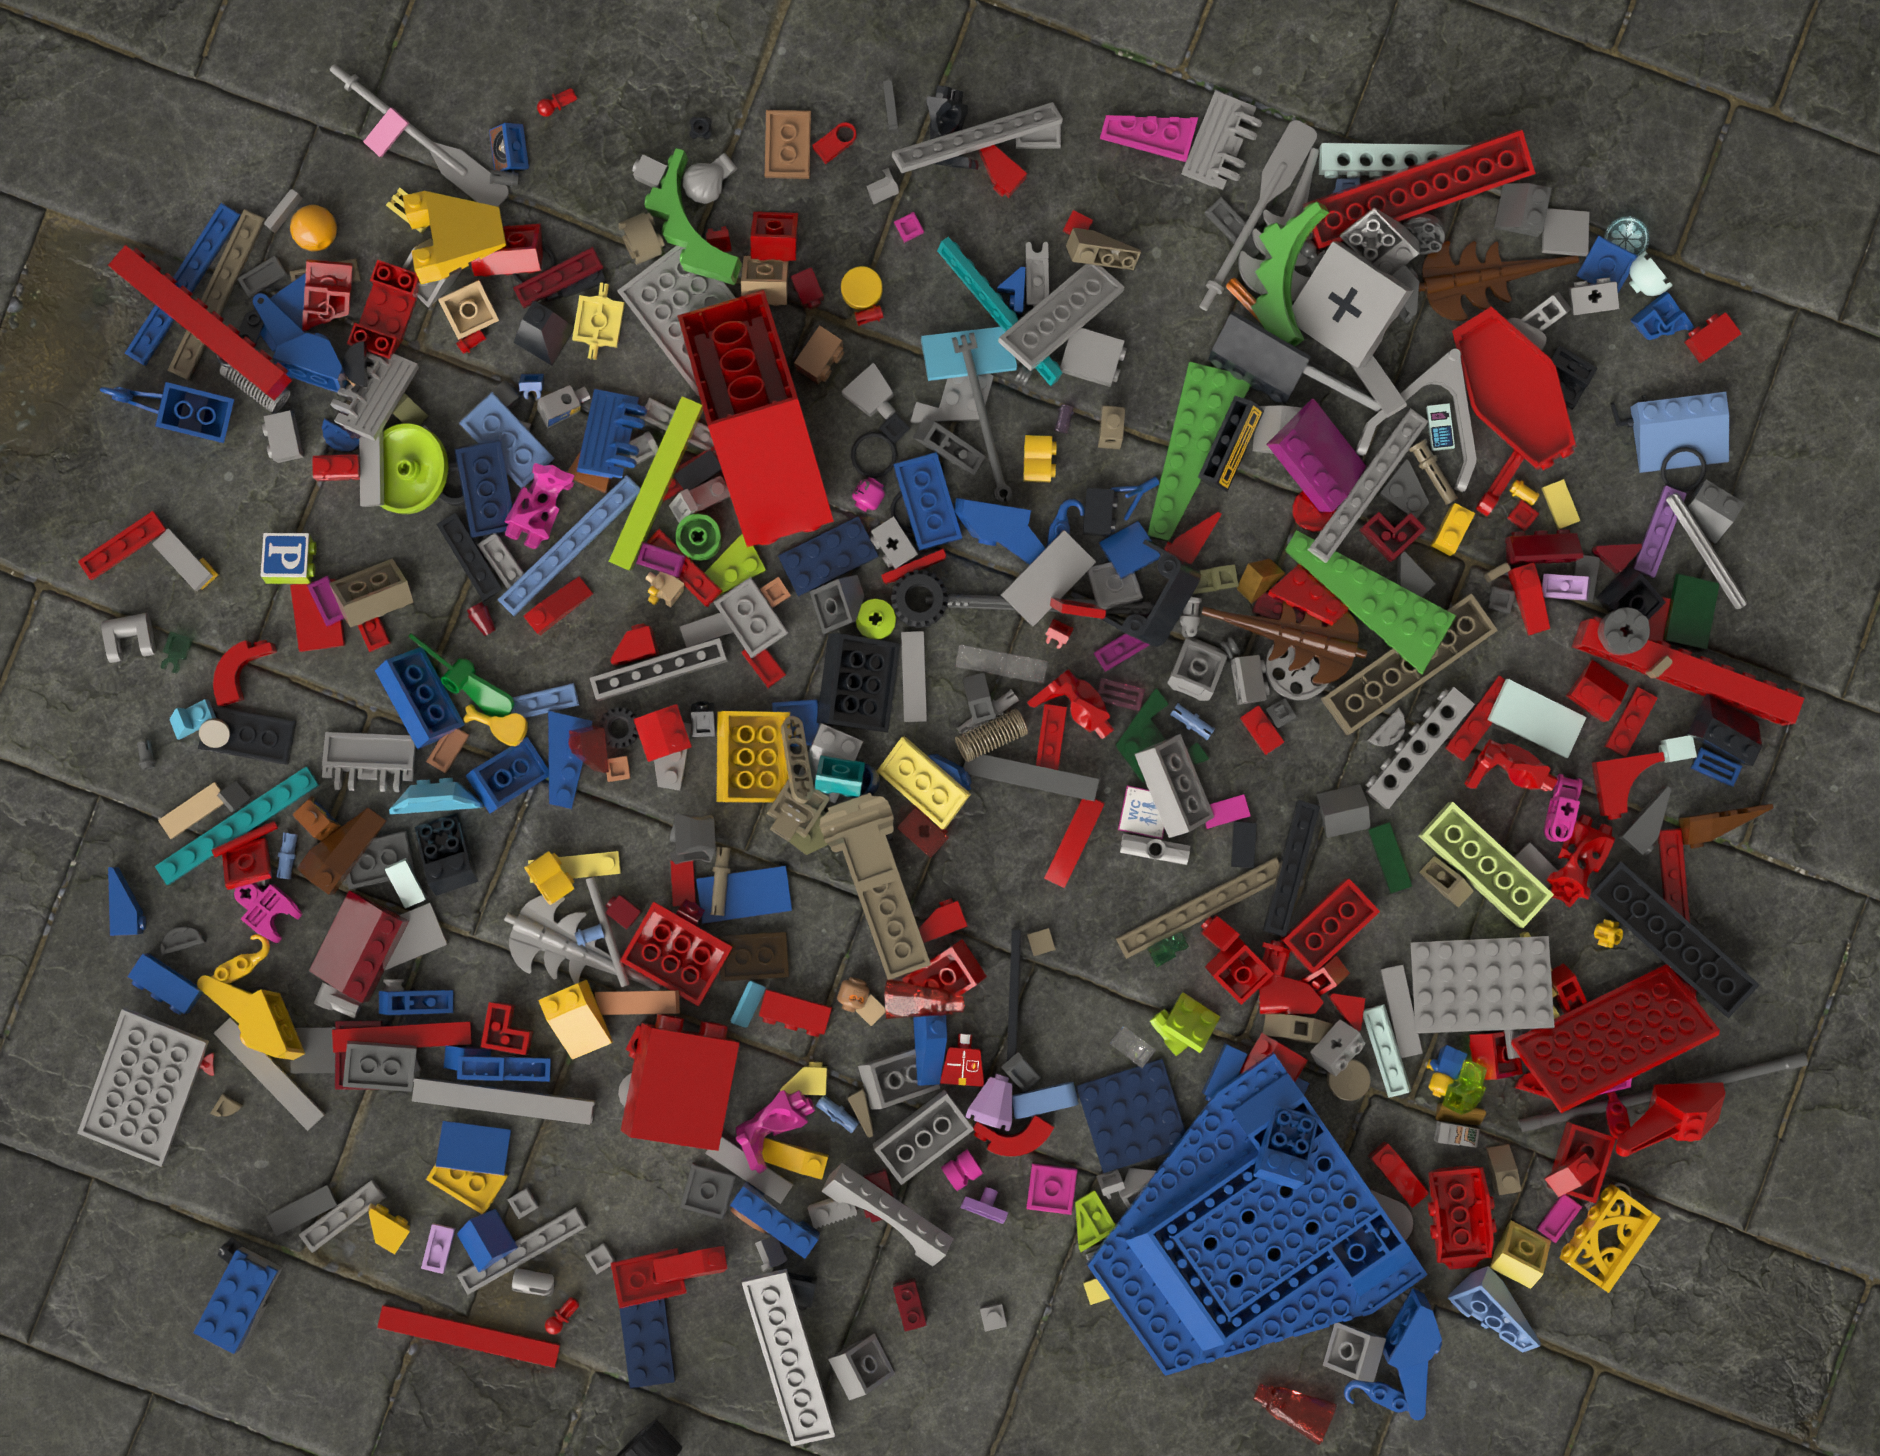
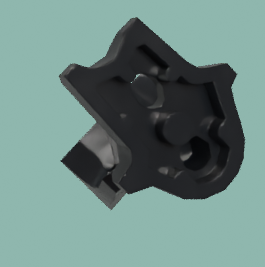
M937 85L935 97L928 96L926 102L930 113V140L962 130L968 114V105L962 104L963 91ZM961 155L933 163L959 169L978 170L979 167L977 160Z

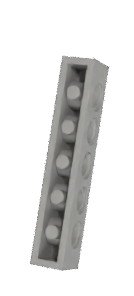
M1455 687L1449 690L1445 688L1437 697L1439 700L1435 707L1431 705L1425 711L1423 722L1420 725L1416 723L1411 728L1409 739L1406 742L1402 740L1394 749L1397 752L1392 759L1388 757L1380 766L1382 769L1381 773L1377 777L1373 775L1366 783L1368 788L1365 793L1385 809H1389L1475 705ZM1443 706H1448L1451 709L1452 714L1449 718L1442 716L1441 709ZM1430 723L1435 724L1437 727V733L1434 736L1427 732V726ZM1416 740L1423 744V750L1420 753H1416L1413 750V743ZM1401 758H1405L1409 762V767L1405 771L1401 770L1398 766ZM1387 775H1391L1395 780L1391 788L1386 787L1384 784V778Z

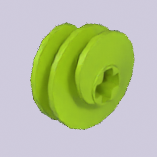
M881 599L865 601L861 605L856 619L859 632L866 638L876 640L884 639L890 635L896 624L893 608L889 603ZM874 614H879V618H882V622H878L877 625H872L873 622L869 621L870 618L874 617Z

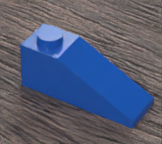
M108 867L110 936L143 934V930L146 929V917L143 916L141 907L120 868Z
M453 990L379 991V1014L453 1013Z
M946 1015L914 1017L918 1086L938 1085L941 1080L947 1043Z

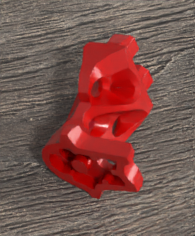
M1069 669L1027 702L1030 707L1035 708L1047 700L1066 695L1071 700L1070 710L1072 718L1089 733L1095 731L1103 739L1114 730L1107 721L1110 715L1099 693L1085 680L1076 678Z
M1490 739L1475 759L1474 765L1464 784L1470 789L1477 788L1481 779L1495 765H1499L1507 771L1511 782L1515 786L1529 790L1541 789L1545 792L1548 790L1552 791L1558 779L1550 775L1551 769L1542 764L1529 751L1509 743L1499 744Z
M1584 814L1578 821L1576 820L1572 836L1562 844L1558 857L1569 859L1567 864L1559 871L1552 872L1547 878V881L1552 886L1551 892L1554 894L1552 898L1563 901L1569 908L1579 897L1589 898L1588 877L1592 871L1598 873L1615 841V838L1611 836L1613 829L1611 826L1601 824L1598 830L1590 827L1593 821L1592 818ZM1571 844H1573L1575 847V851L1573 853H1570L1568 851V847ZM1593 852L1599 854L1598 859H1594L1592 855ZM1577 860H1580L1584 869L1579 867Z

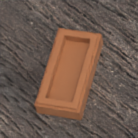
M456 729L454 732L442 737L426 762L447 774L470 735L461 729Z

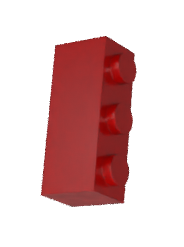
M766 989L759 1016L763 1017L762 1021L775 1025L776 1021L785 1024L784 1028L797 1031L799 1027L806 1029V1034L819 1037L820 1034H825L832 1007Z

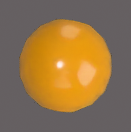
M308 205L300 208L293 215L290 232L293 240L301 248L316 252L326 249L333 243L336 238L337 224L333 215L326 208L318 205Z

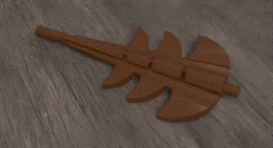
M1445 241L1440 251L1427 255L1422 266L1423 282L1419 283L1418 292L1424 291L1433 310L1442 317L1454 321H1466L1468 316L1465 314L1460 301L1462 295H1466L1473 306L1486 310L1491 307L1485 294L1486 288L1490 287L1497 298L1510 303L1512 299L1508 293L1506 282L1554 267L1579 263V257L1570 255L1551 259L1502 262L1498 252L1499 243L1494 242L1486 253L1485 263H1480L1476 255L1477 243L1473 241L1463 250L1459 259V265H1455L1449 254L1450 241Z
M1286 601L1282 602L1283 609L1280 620L1229 613L1205 606L1202 609L1201 615L1226 621L1274 640L1273 650L1268 658L1269 661L1282 657L1289 647L1294 648L1295 656L1288 668L1289 671L1299 670L1309 664L1314 656L1318 657L1319 670L1312 679L1313 683L1327 684L1337 681L1348 672L1355 656L1365 659L1368 650L1357 648L1359 639L1358 626L1354 617L1348 611L1334 625L1322 627V621L1308 615L1307 611H1305L1304 620L1301 623H1296L1295 612L1291 606L1286 604Z

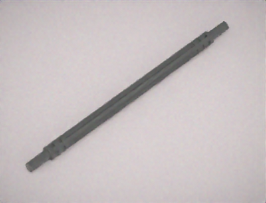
M948 594V608L1015 610L1002 596ZM926 595L925 604L932 605L933 596ZM1065 599L1097 605L1096 600ZM1134 602L1107 609L1106 614L1150 615L1155 604H1151V602ZM1054 608L1049 610L1050 612H1059Z

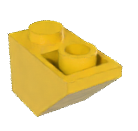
M370 1203L368 1212L375 1243L395 1254L410 1232V1226L407 1225L408 1221L399 1215L396 1217L388 1213L389 1210L381 1204L375 1206Z

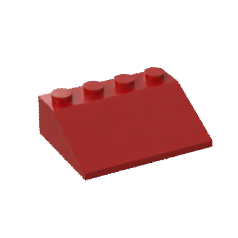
M653 902L620 962L669 990H679V996L700 1006L733 947L658 903Z

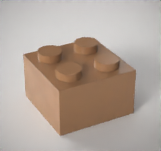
M819 325L794 362L796 370L818 385L821 381L825 382L832 372L830 370L834 362L838 363L844 355L842 340Z

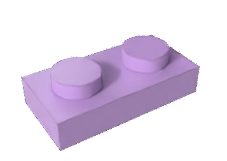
M1556 574L1543 575L1542 591L1544 597L1588 600L1589 577Z
M436 1223L432 1224L421 1269L441 1274L445 1273L456 1228Z

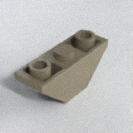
M1265 1014L1263 1034L1270 1038L1317 1045L1331 1030L1333 1024L1295 1015Z

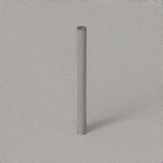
M595 878L586 879L620 986L630 985L624 965L620 962L621 956L607 914L605 913L606 911Z

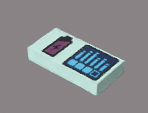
M1450 403L1427 406L1426 412L1427 420L1429 421L1431 451L1454 449Z

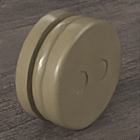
M1352 1059L1347 1067L1337 1076L1327 1072L1326 1080L1329 1090L1342 1100H1358L1369 1089V1071L1358 1060Z

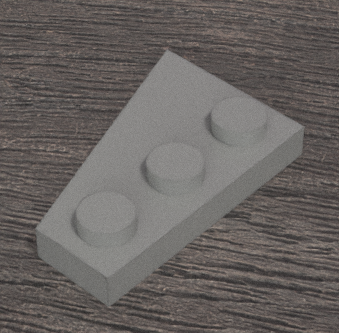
M684 723L690 741L692 724ZM688 749L654 760L658 787L681 791Z

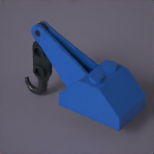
M259 293L253 298L254 309L244 316L238 336L242 339L246 336L256 344L265 325L277 347L273 360L275 364L278 362L288 370L286 373L288 377L336 393L340 387L345 389L348 382L342 365L328 338L319 333L314 335L304 333L265 294ZM216 355L218 362L222 366L227 368H233L222 358Z

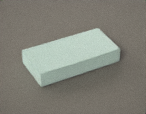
M406 858L385 867V871L405 908L426 900V895Z

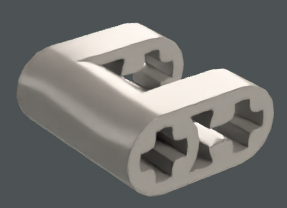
M148 613L102 621L101 629L104 646L110 663L123 660L120 638L135 635L138 637L142 656L156 654L152 623Z

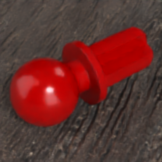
M572 88L557 95L552 94V100L545 98L538 102L537 111L544 117L551 116L556 107L561 111L562 107L576 101V94Z
M570 1297L560 1309H556L555 1313L557 1316L549 1317L545 1322L546 1331L552 1335L560 1333L563 1328V1321L569 1323V1317L577 1310L579 1302Z

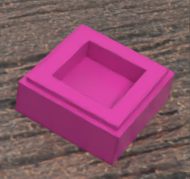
M914 212L894 221L904 243L924 233Z

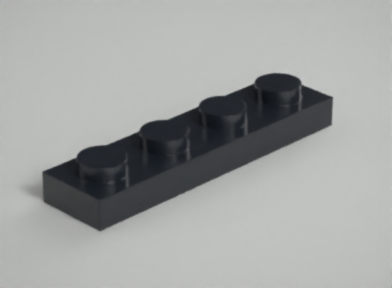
M457 513L436 524L481 599L486 601L503 591V588Z

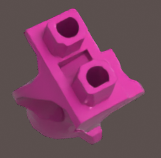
M534 463L532 471L534 480L528 491L525 487L521 489L504 522L508 524L506 536L517 540L521 531L528 534L524 545L537 549L541 541L549 539L553 523L559 512V508L555 506L559 492L562 489L570 490L573 487L574 482L572 480L575 475L566 473L554 465L543 466ZM542 493L548 497L544 503L538 502V496ZM524 499H526V500H525V504H524V509H523V508H522V502L524 501ZM543 512L548 513V519L546 521H543L541 519Z
M785 1090L780 1091L774 1100L759 1111L753 1119L736 1126V1140L742 1146L752 1171L756 1170L761 1174L767 1169L762 1155L765 1136L771 1132L776 1136L785 1131L801 1128L808 1123L806 1116L813 1113L815 1108L812 1100L809 1097L805 1098L800 1090L791 1095Z

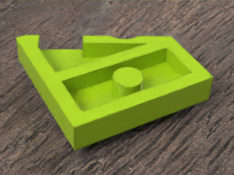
M1095 1190L1075 1201L1078 1247L1080 1252L1106 1238L1115 1227V1223Z

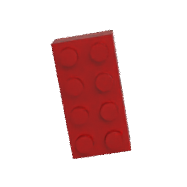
M1345 878L1287 932L1286 937H1282L1280 941L1284 943L1310 973L1314 974L1380 911L1349 878Z

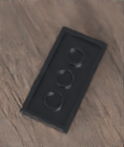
M212 706L216 719H220L228 725L230 737L225 745L218 748L209 747L200 739L198 749L284 765L289 764L297 721Z

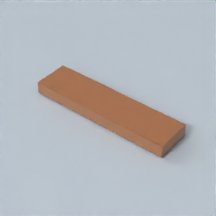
M679 990L595 992V1000L601 1015L680 1013Z

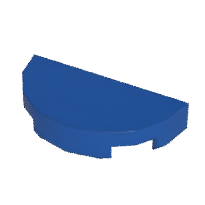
M324 418L322 424L323 437L329 446L341 452H352L359 448L358 436Z

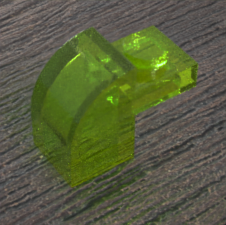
M1469 1059L1463 1061L1458 1082L1448 1085L1443 1106L1460 1115L1472 1111L1478 1105L1486 1090L1483 1082L1487 1068Z

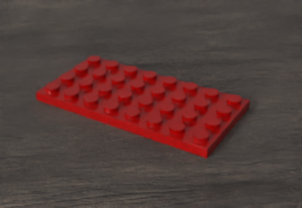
M1666 964L1555 1018L1554 1028L1533 1029L1511 1040V1045L1560 1113H1563L1718 1036L1720 1029L1671 967Z

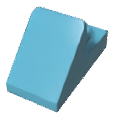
M204 699L187 709L176 708L170 717V722L177 739L180 740L199 730L204 721L216 718L210 701Z

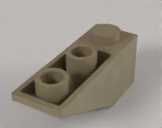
M1079 228L1072 229L1066 244L1072 262L1134 270L1141 254V250L1096 231Z

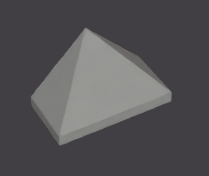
M1129 1168L1124 1181L1125 1189H1122L1120 1197L1127 1208L1131 1206L1156 1171Z

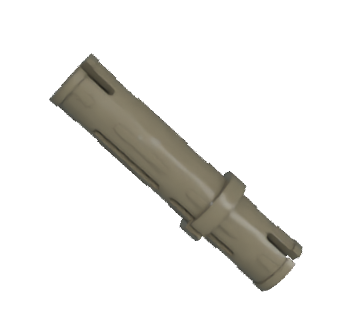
M716 847V862L712 870L715 873L710 915L725 916L728 873H731L729 868L731 848Z

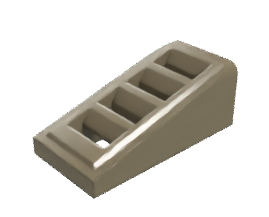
M864 1088L849 1095L848 1101L867 1137L870 1138L873 1136V1126Z

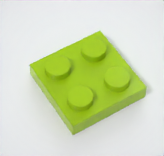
M1182 992L1162 1029L1200 1053L1208 1042L1220 1016Z

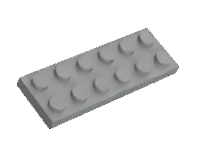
M1085 264L1002 334L998 342L1031 371L1124 291V286L1103 267Z

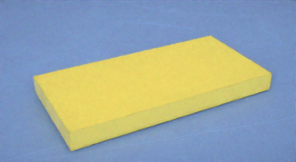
M905 736L901 737L877 770L883 778L942 830L946 829L971 795Z

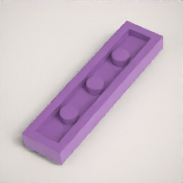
M1668 486L1663 487L1643 539L1642 549L1638 552L1633 565V569L1652 578L1656 576L1677 521V516L1666 499L1671 494L1678 493L1684 502L1687 495Z

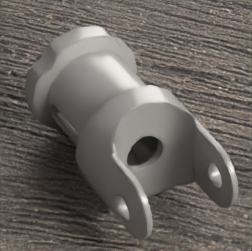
M1191 597L1183 610V615L1180 616L1182 635L1186 638L1197 634V626L1200 623L1198 613L1199 603L1202 602L1201 598Z

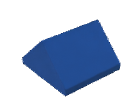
M496 1209L470 1219L457 1233L479 1273L518 1249L517 1244Z

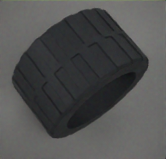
M654 1420L625 1445L616 1456H678L682 1446L658 1420Z

